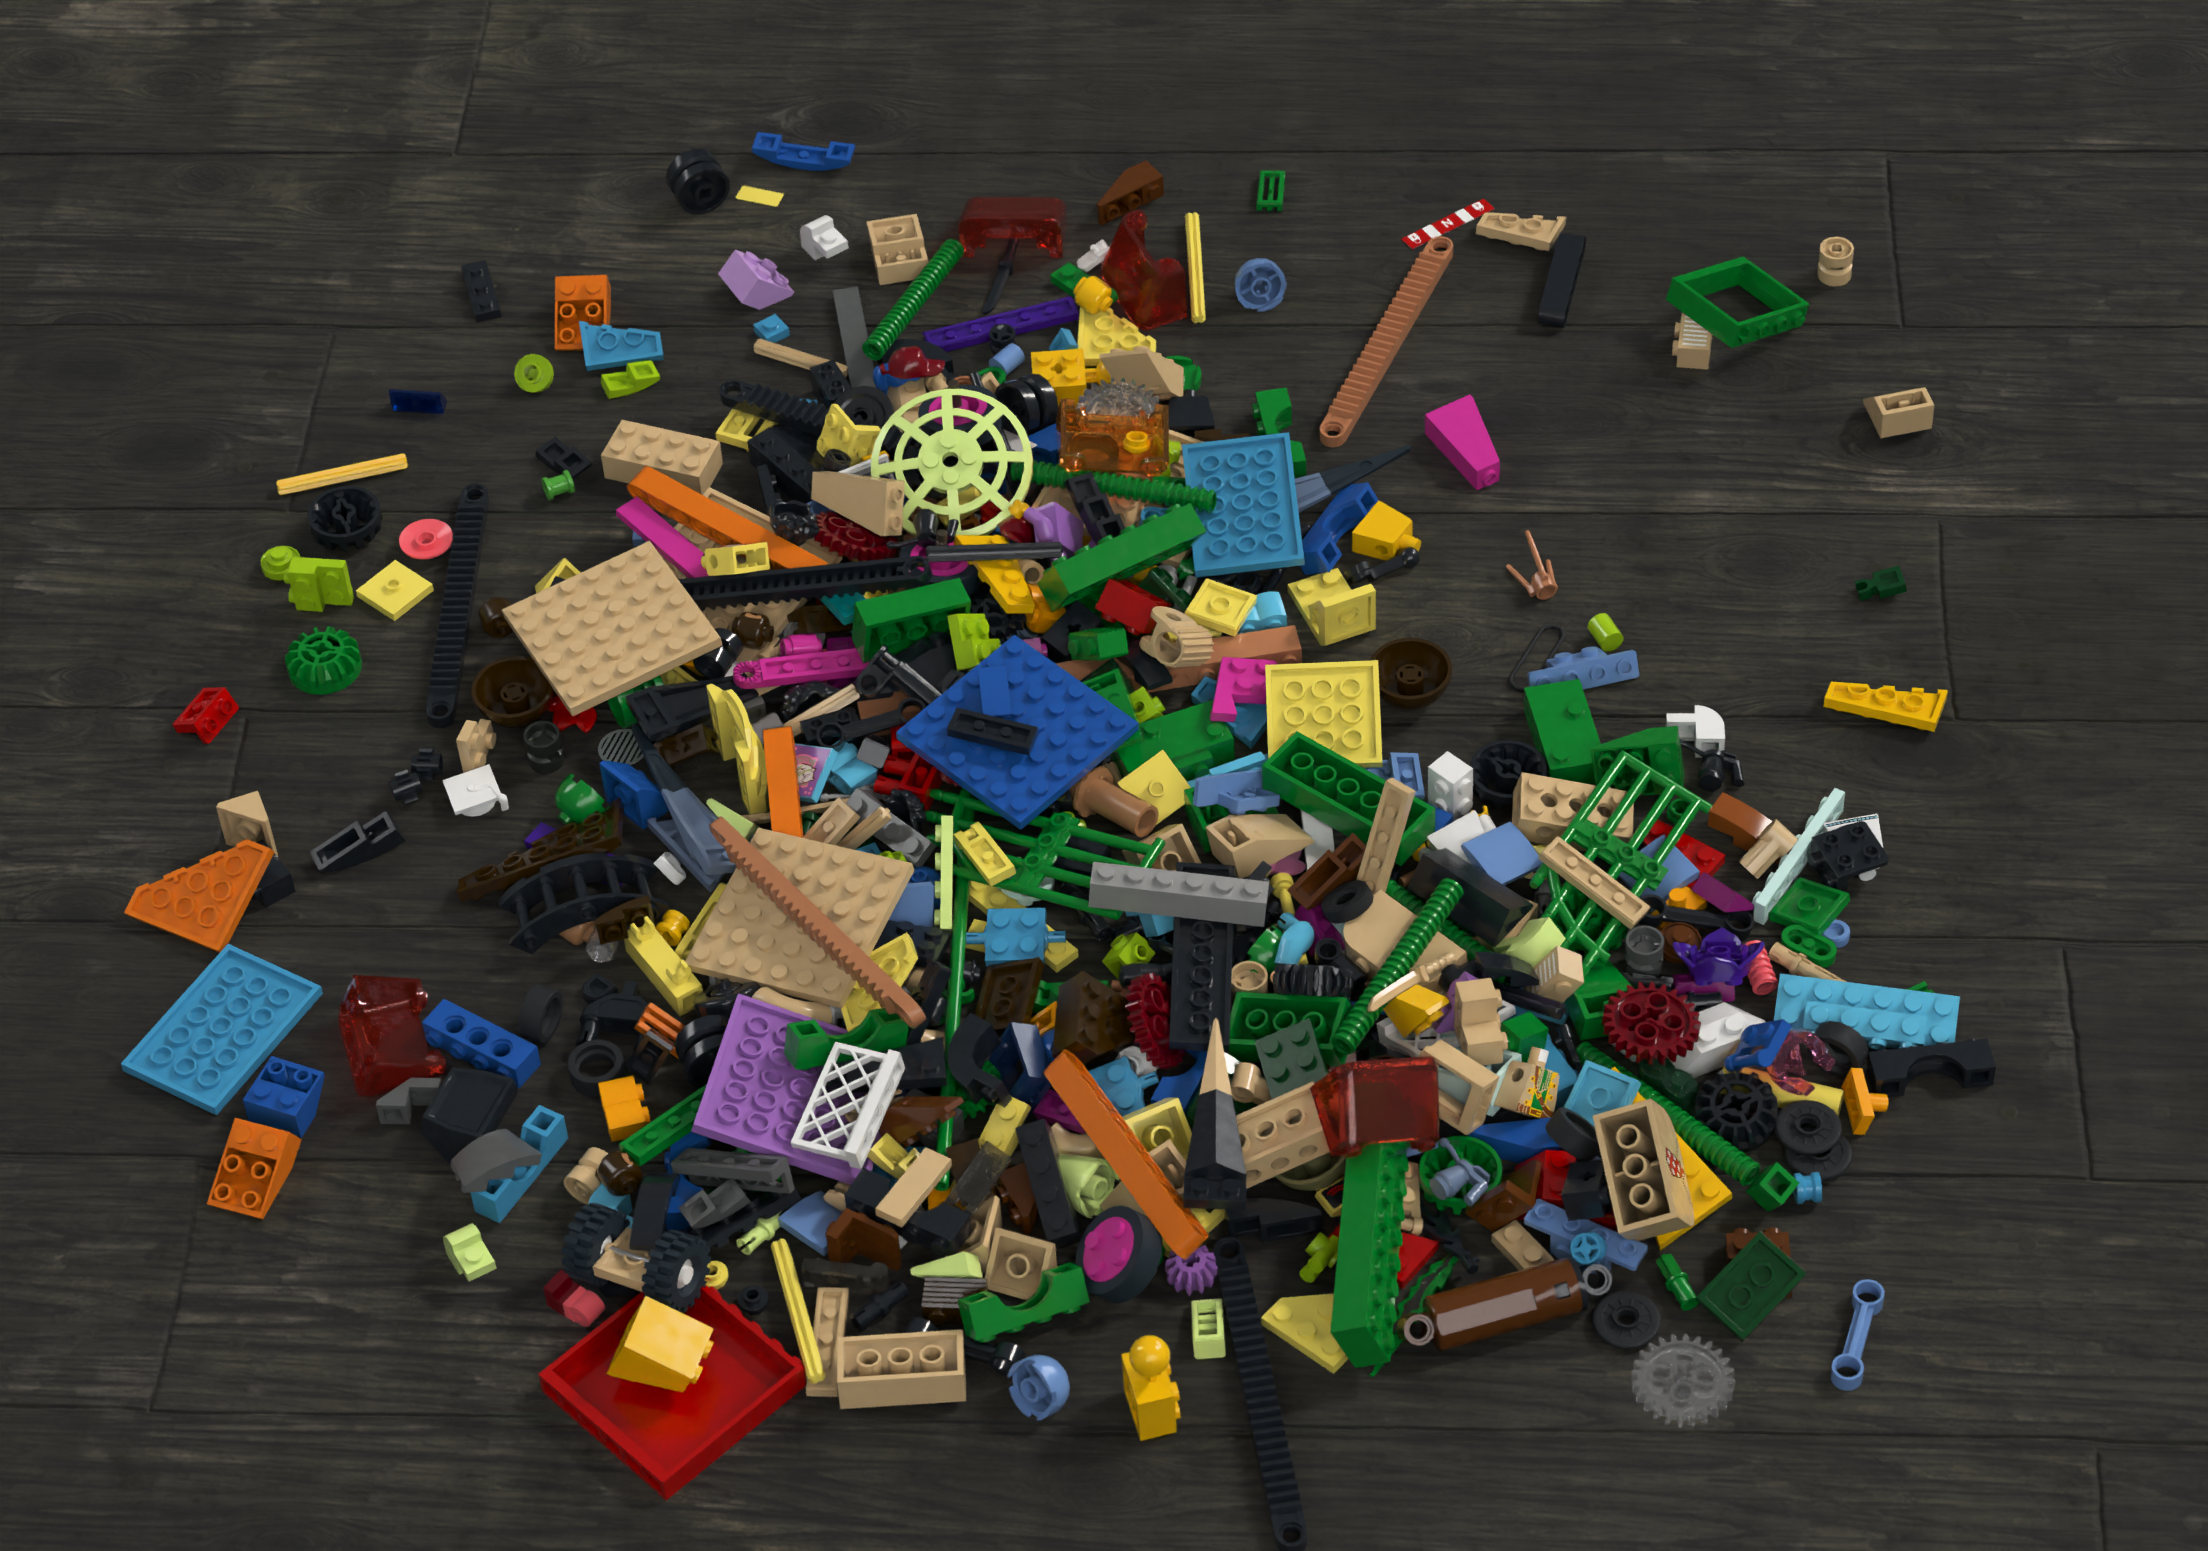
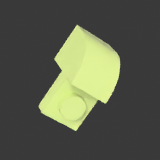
M1550 917L1529 920L1518 936L1504 938L1495 948H1492L1496 953L1519 958L1531 964L1532 968H1534L1556 946H1561L1566 938Z
M473 1223L443 1237L446 1254L458 1274L464 1273L468 1282L497 1269L493 1257L481 1239L479 1230Z

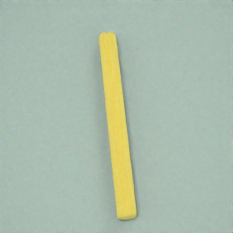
M1194 212L1192 214L1187 213L1185 216L1191 318L1194 323H1203L1206 318L1199 215Z
M780 1238L778 1241L772 1242L771 1249L806 1376L810 1383L816 1384L818 1381L824 1380L825 1373L791 1251L786 1240Z

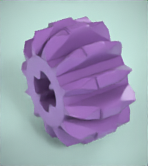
M1204 1245L1197 1248L1186 1260L1171 1250L1169 1259L1165 1263V1272H1167L1169 1285H1174L1177 1293L1185 1289L1189 1296L1192 1290H1197L1202 1294L1204 1287H1212L1214 1278L1217 1275L1214 1253H1208V1249Z

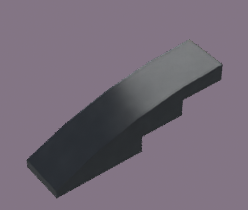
M1092 472L1067 479L1065 482L1067 490L1096 546L1099 540L1108 535H1112L1113 538L1121 535L1120 531L1125 526L1120 514H1114L1106 493H1100Z

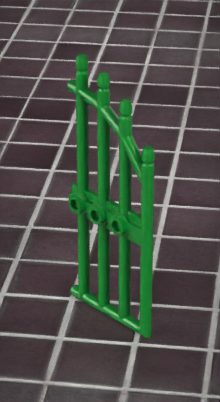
M1621 750L1560 838L1568 844L1573 841L1585 848L1587 851L1583 856L1591 862L1598 856L1612 866L1607 874L1615 880L1621 872L1637 880L1630 891L1640 898L1647 887L1655 892L1669 871L1662 864L1700 810L1707 815L1713 805L1624 750ZM1626 765L1638 772L1639 776L1603 828H1600L1587 820V818ZM1651 780L1664 788V790L1626 844L1612 834L1646 784ZM1675 795L1689 805L1651 859L1637 849ZM1542 862L1530 881V886L1537 889L1546 877L1548 880L1551 902L1540 918L1550 917L1552 920L1558 913L1567 929L1564 934L1566 939L1560 947L1568 950L1576 940L1588 951L1582 960L1583 977H1585L1597 960L1604 965L1607 963L1611 955L1604 949L1622 923L1612 916L1600 936L1594 942L1582 929L1599 905L1589 898L1574 920L1565 901L1575 886L1566 880L1561 887L1558 873Z
M963 787L959 794L948 791L944 792L941 789H932L930 791L931 798L938 801L943 800V802L954 805L951 814L953 816V834L960 830L966 831L970 829V825L975 823L962 819L965 808L998 817L1002 816L979 799L971 798V793ZM935 811L925 812L927 821L937 822L940 825L941 816H950L943 813L939 814ZM1054 812L1051 818L1038 815L1028 823L1032 826L1044 828L1038 838L981 824L992 839L1030 848L1024 859L1005 854L1015 869H1017L1016 874L1013 875L1012 879H1005L993 885V887L1114 920H1119L1124 911L1088 907V900L1039 887L1043 879L1049 877L1090 889L1091 877L1052 867L1057 857L1060 856L1093 865V862L1151 868L1166 843L1162 838L1157 837L1152 845L1081 827L1078 826L1080 819L1064 812ZM927 835L926 838L934 843L936 847L939 846L941 848V842H935V835ZM1074 836L1145 856L1138 866L1070 848L1065 845L1070 837ZM953 839V852L962 864L959 867L953 864V876L957 875V877L989 885L962 849L960 850Z

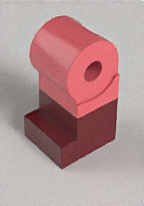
M562 1269L543 1287L547 1306L581 1326L589 1327L605 1310V1305L598 1295L572 1281L568 1273H565Z

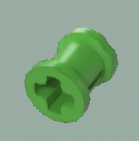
M564 470L559 476L549 479L543 477L541 479L543 490L549 501L553 500L554 496L565 492L575 493L574 483L568 470Z

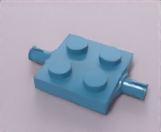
M1046 908L987 909V925L984 932H966V944H984L986 966L1037 957L1045 965V951L1048 944L1066 943V930L1048 931Z
M1127 1056L1088 1071L1122 1117L1146 1107L1143 1100V1089L1159 1083L1155 1071L1138 1078L1133 1072Z

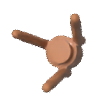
M1526 530L1525 535L1538 572L1533 574L1530 585L1510 564L1506 565V569L1527 589L1530 597L1536 595L1538 599L1546 600L1554 596L1558 590L1551 561L1547 559L1545 561L1546 573L1529 530Z

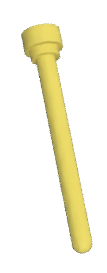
M1288 873L1275 874L1270 881V886L1274 888L1272 893L1280 899L1283 913L1289 912L1294 915L1295 910L1291 894L1287 891L1294 884L1293 879ZM1306 952L1302 954L1298 964L1309 965Z

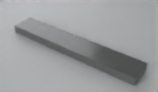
M858 287L832 290L846 366L848 367L851 388L858 386L876 388L873 380V360L865 356L862 350V345L868 338Z

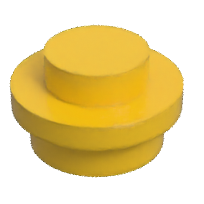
M1131 431L1126 434V438L1123 440V447L1131 454H1142L1150 448V441L1146 433Z

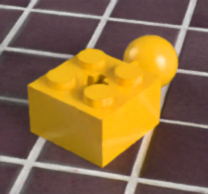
M1083 349L1031 352L1032 373L1040 374L1053 387L1059 410L1088 408L1086 383L1097 382L1105 390H1119L1102 361L1096 368L1085 369Z
M1147 1335L1140 1337L1133 1343L1129 1353L1121 1354L1125 1396L1139 1439L1143 1441L1177 1432L1176 1419H1180L1181 1414L1177 1402L1180 1400L1176 1382H1171L1169 1378L1171 1367L1169 1363L1170 1350L1167 1344L1157 1336Z

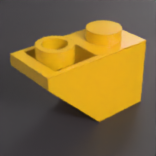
M1416 984L1395 997L1384 1008V1011L1403 1038L1413 1032L1418 1036L1430 1028L1432 1023L1444 1015L1441 1010L1450 1001L1447 997Z

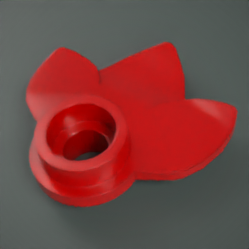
M558 695L552 699L548 711L555 713L553 723L559 728V732L576 723L580 730L587 734L597 720V712L594 707L572 717Z

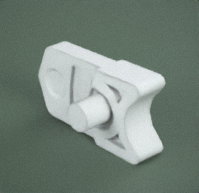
M1102 239L1098 243L1091 245V250L1077 260L1078 268L1083 272H1088L1099 263L1104 264L1114 252L1110 247H1107V244Z

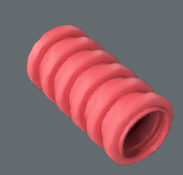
M1752 940L1745 944L1748 947L1753 943H1759L1762 941ZM1765 946L1753 960L1750 971L1747 974L1752 990L1757 995L1770 994L1778 987V981L1770 964Z

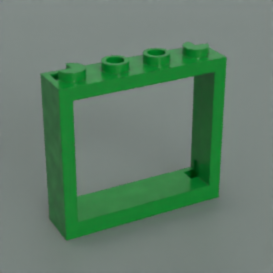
M1744 256L1673 277L1666 297V301L1730 348L1802 326L1806 320L1805 316L1809 307L1808 302ZM1739 285L1774 311L1737 322L1703 296Z

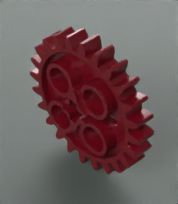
M827 510V514L820 512V515H816L820 531L814 536V541L821 542V547H829V552H838L839 557L845 556L849 560L857 559L858 561L894 558L897 548L888 549L886 543L889 541L897 543L898 538L894 536H880L837 512L833 513Z
M1146 973L1137 976L1131 980L1132 985L1127 986L1130 993L1126 994V998L1130 1004L1125 1005L1130 1012V1016H1127V1019L1132 1022L1133 1026L1130 1028V1031L1135 1033V1043L1141 1044L1140 1052H1146V1060H1152L1153 1067L1159 1066L1161 1070L1177 1066L1178 1063L1183 1062L1182 1057L1186 1056L1185 1050L1169 1049L1171 990H1168L1166 981L1162 982L1160 975L1155 977L1154 973Z
M1639 982L1638 989L1627 985L1626 993L1618 989L1616 997H1609V1003L1605 1004L1602 1025L1604 1026L1603 1035H1608V1044L1616 1043V1052L1626 1051V1059L1635 1055L1636 1063H1639L1643 1058H1647L1649 1065H1652L1654 1059H1658L1659 1063L1664 1065L1665 1058L1668 1057L1672 1062H1676L1677 1054L1684 1058L1686 1057L1687 1050H1693L1694 1043L1698 1042L1701 1022L1698 1021L1699 1012H1694V1003L1686 1004V995L1677 997L1678 989L1675 988L1671 992H1667L1665 984L1660 989H1656L1654 982L1650 983L1649 988H1645Z

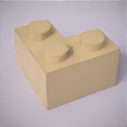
M1491 978L1455 982L1453 1028L1462 1053L1481 1065L1503 1063V1050L1508 1049L1507 1035L1505 1032L1500 1031L1501 1021L1497 1012V1008L1502 1007V997L1500 990H1495Z

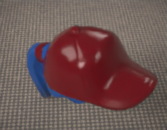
M918 346L901 347L892 353L887 363L874 368L873 380L876 388L887 395L889 386L900 387L908 381H918L920 377H934L940 374L944 369L945 361L926 358Z
M1015 516L1007 517L997 524L998 526L992 533V536H1005L1009 539L1010 543L1035 542L1034 528L1024 517L1020 519Z

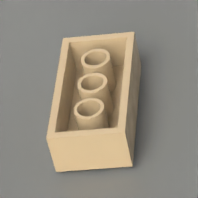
M621 420L601 454L604 476L607 479L629 483L643 467L649 466L702 495L711 486L723 465L720 441Z

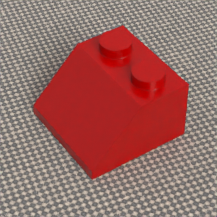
M1109 578L1095 609L1102 612V618L1112 623H1116L1118 620L1126 625L1125 630L1139 636L1140 633H1151L1157 624L1151 618L1152 609L1156 606L1170 608L1171 603L1126 579Z
M1545 1150L1515 1166V1170L1534 1159L1541 1162L1540 1180L1537 1185L1535 1198L1565 1210L1561 1193L1570 1163H1575L1576 1157L1566 1151ZM1527 1213L1522 1214L1516 1219L1524 1220Z

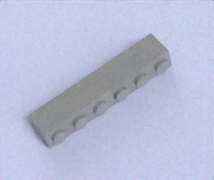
M1093 862L1088 907L1264 927L1269 882Z

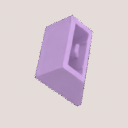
M734 250L718 273L741 303L759 310L789 298L794 294V291L788 285L789 280L778 273L776 270L777 266L767 258H764V260L758 259V257L748 251L743 253Z

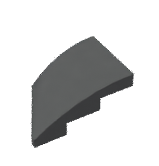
M500 1129L487 1133L468 1144L451 1160L450 1166L452 1171L455 1172L456 1180L461 1181V1191L463 1193L481 1192L487 1190L489 1180L513 1178L515 1167L539 1165L542 1154L509 1130Z

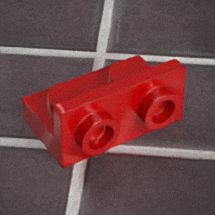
M225 687L203 688L172 726L177 733H196L204 744H209L237 712L239 706Z

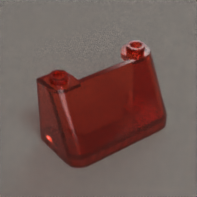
M974 197L969 199L963 208L958 228L959 240L964 248L962 257H974L975 249L978 246L986 248V238H1036V247H1046L1050 252V258H1063L1067 219L1065 203L1053 197Z
M1138 209L1125 214L1101 264V276L1104 282L1116 291L1118 302L1133 324L1139 329L1149 330L1187 317L1185 270L1177 260L1172 258L1154 261L1145 248L1144 230L1148 225V219L1142 209Z
M353 975L339 1008L338 1023L355 1089L359 1096L372 1097L387 1093L410 1078H439L440 1074L444 1073L446 1066L445 1058L441 1056L439 1050L428 1051L419 1015L421 1010L427 1005V993L423 991L420 979Z
M1433 1057L1349 1062L1336 1067L1310 1087L1331 1156L1344 1155L1345 1158H1352L1360 1155L1362 1149L1368 1144L1409 1141L1412 1149H1418V1152H1426L1436 1147L1435 1143L1440 1140L1438 1067Z

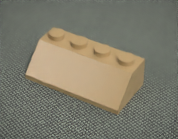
M963 1329L837 1337V1386L840 1409L966 1401Z

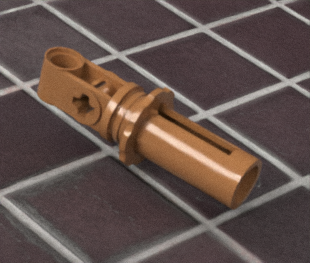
M1103 766L1092 769L1070 788L1073 807L1082 817L1098 813L1138 837L1147 836L1154 829L1158 821V809L1113 784V775L1109 773V769Z

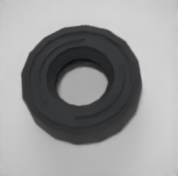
M1349 881L1330 891L1322 900L1321 909L1329 922L1334 924L1345 923L1357 918L1368 910L1373 903L1374 896L1364 881Z

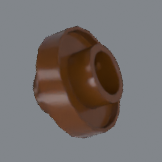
M1674 922L1661 930L1664 937L1663 957L1671 963L1685 964L1674 951L1673 942L1686 943L1691 946L1695 944L1697 950L1700 948L1701 936L1689 924Z

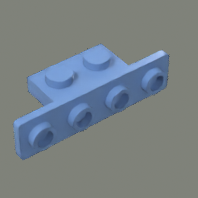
M1586 647L1580 653L1575 654L1569 652L1558 653L1555 655V658L1547 659L1548 668L1528 673L1529 687L1580 679L1583 689L1639 677L1637 654L1634 650L1607 655L1598 647Z
M1262 769L1200 777L1195 780L1193 805L1197 807L1218 804L1228 808L1232 814L1243 815L1248 810L1262 812L1266 811L1268 807L1279 806L1280 795L1262 788Z
M1536 1199L1535 1206L1528 1211L1524 1218L1525 1225L1551 1235L1550 1254L1558 1259L1572 1256V1240L1577 1235L1587 1232H1596L1605 1239L1607 1243L1606 1255L1595 1264L1603 1265L1609 1271L1611 1270V1262L1635 1271L1648 1250L1646 1244L1634 1239L1628 1240L1618 1232L1588 1219L1568 1221L1564 1209L1541 1199ZM1595 1270L1590 1272L1591 1274H1597Z

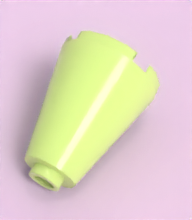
M1059 1153L1061 1174L1074 1209L1087 1218H1092L1091 1216L1093 1215L1098 1216L1103 1212L1100 1204L1114 1190L1115 1179L1119 1181L1118 1175L1104 1158Z

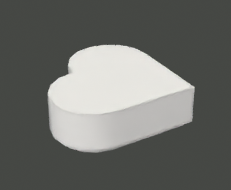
M664 852L653 863L676 885H679L686 878V873L681 868L680 862L670 852Z

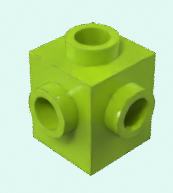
M1144 686L1130 694L1139 723L1163 716L1162 712L1166 709L1157 696L1153 698Z
M1137 932L1126 936L1122 934L1113 940L1110 945L1112 949L1102 962L1119 980L1121 965L1148 963L1155 952L1148 945L1146 939Z

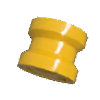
M667 910L662 917L663 922L658 923L655 929L669 946H677L682 940V934L687 933L689 930L690 922L679 911Z

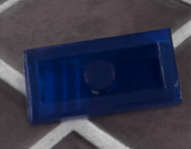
M389 389L393 411L444 414L447 399L441 392Z

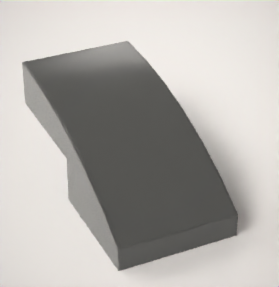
M728 1179L709 1195L702 1189L678 1208L695 1230L732 1215L751 1201L735 1179Z

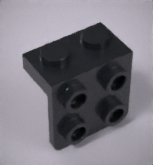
M1859 821L1813 836L1810 854H1808V862L1812 870H1816L1820 875L1823 885L1847 893L1848 878L1886 866L1889 862V856L1867 823Z

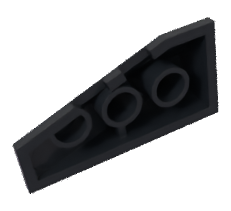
M946 632L932 633L929 637L918 640L895 655L899 661L904 660L935 688L951 669L957 670L952 639ZM960 671L965 675L968 673V671ZM868 677L862 681L861 687L865 691H873L877 687V682L875 679ZM855 680V681L852 682L851 684L855 685V687L857 688V686H856L857 680ZM889 682L876 697L864 698L860 695L856 702L890 698L894 692L901 690Z

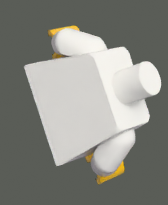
M1482 806L1483 813L1477 814L1475 810H1471L1465 816L1427 836L1428 847L1423 843L1412 854L1414 860L1420 861L1423 853L1447 848L1470 863L1461 845L1496 828L1489 816L1487 806Z

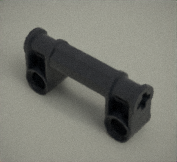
M886 645L882 646L873 656L867 667L859 674L856 682L857 690L864 698L876 697L891 682L909 698L913 697L921 700L925 708L942 694L904 660L899 661L892 655ZM870 677L876 680L877 687L873 691H865L861 687V683L865 678Z

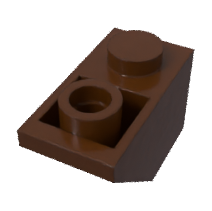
M1023 1162L997 1173L998 1187L996 1189L1000 1203H1006L1009 1208L1008 1212L1012 1223L1015 1226L1019 1225L1024 1234L1027 1235L1031 1233L1039 1211L1026 1165Z

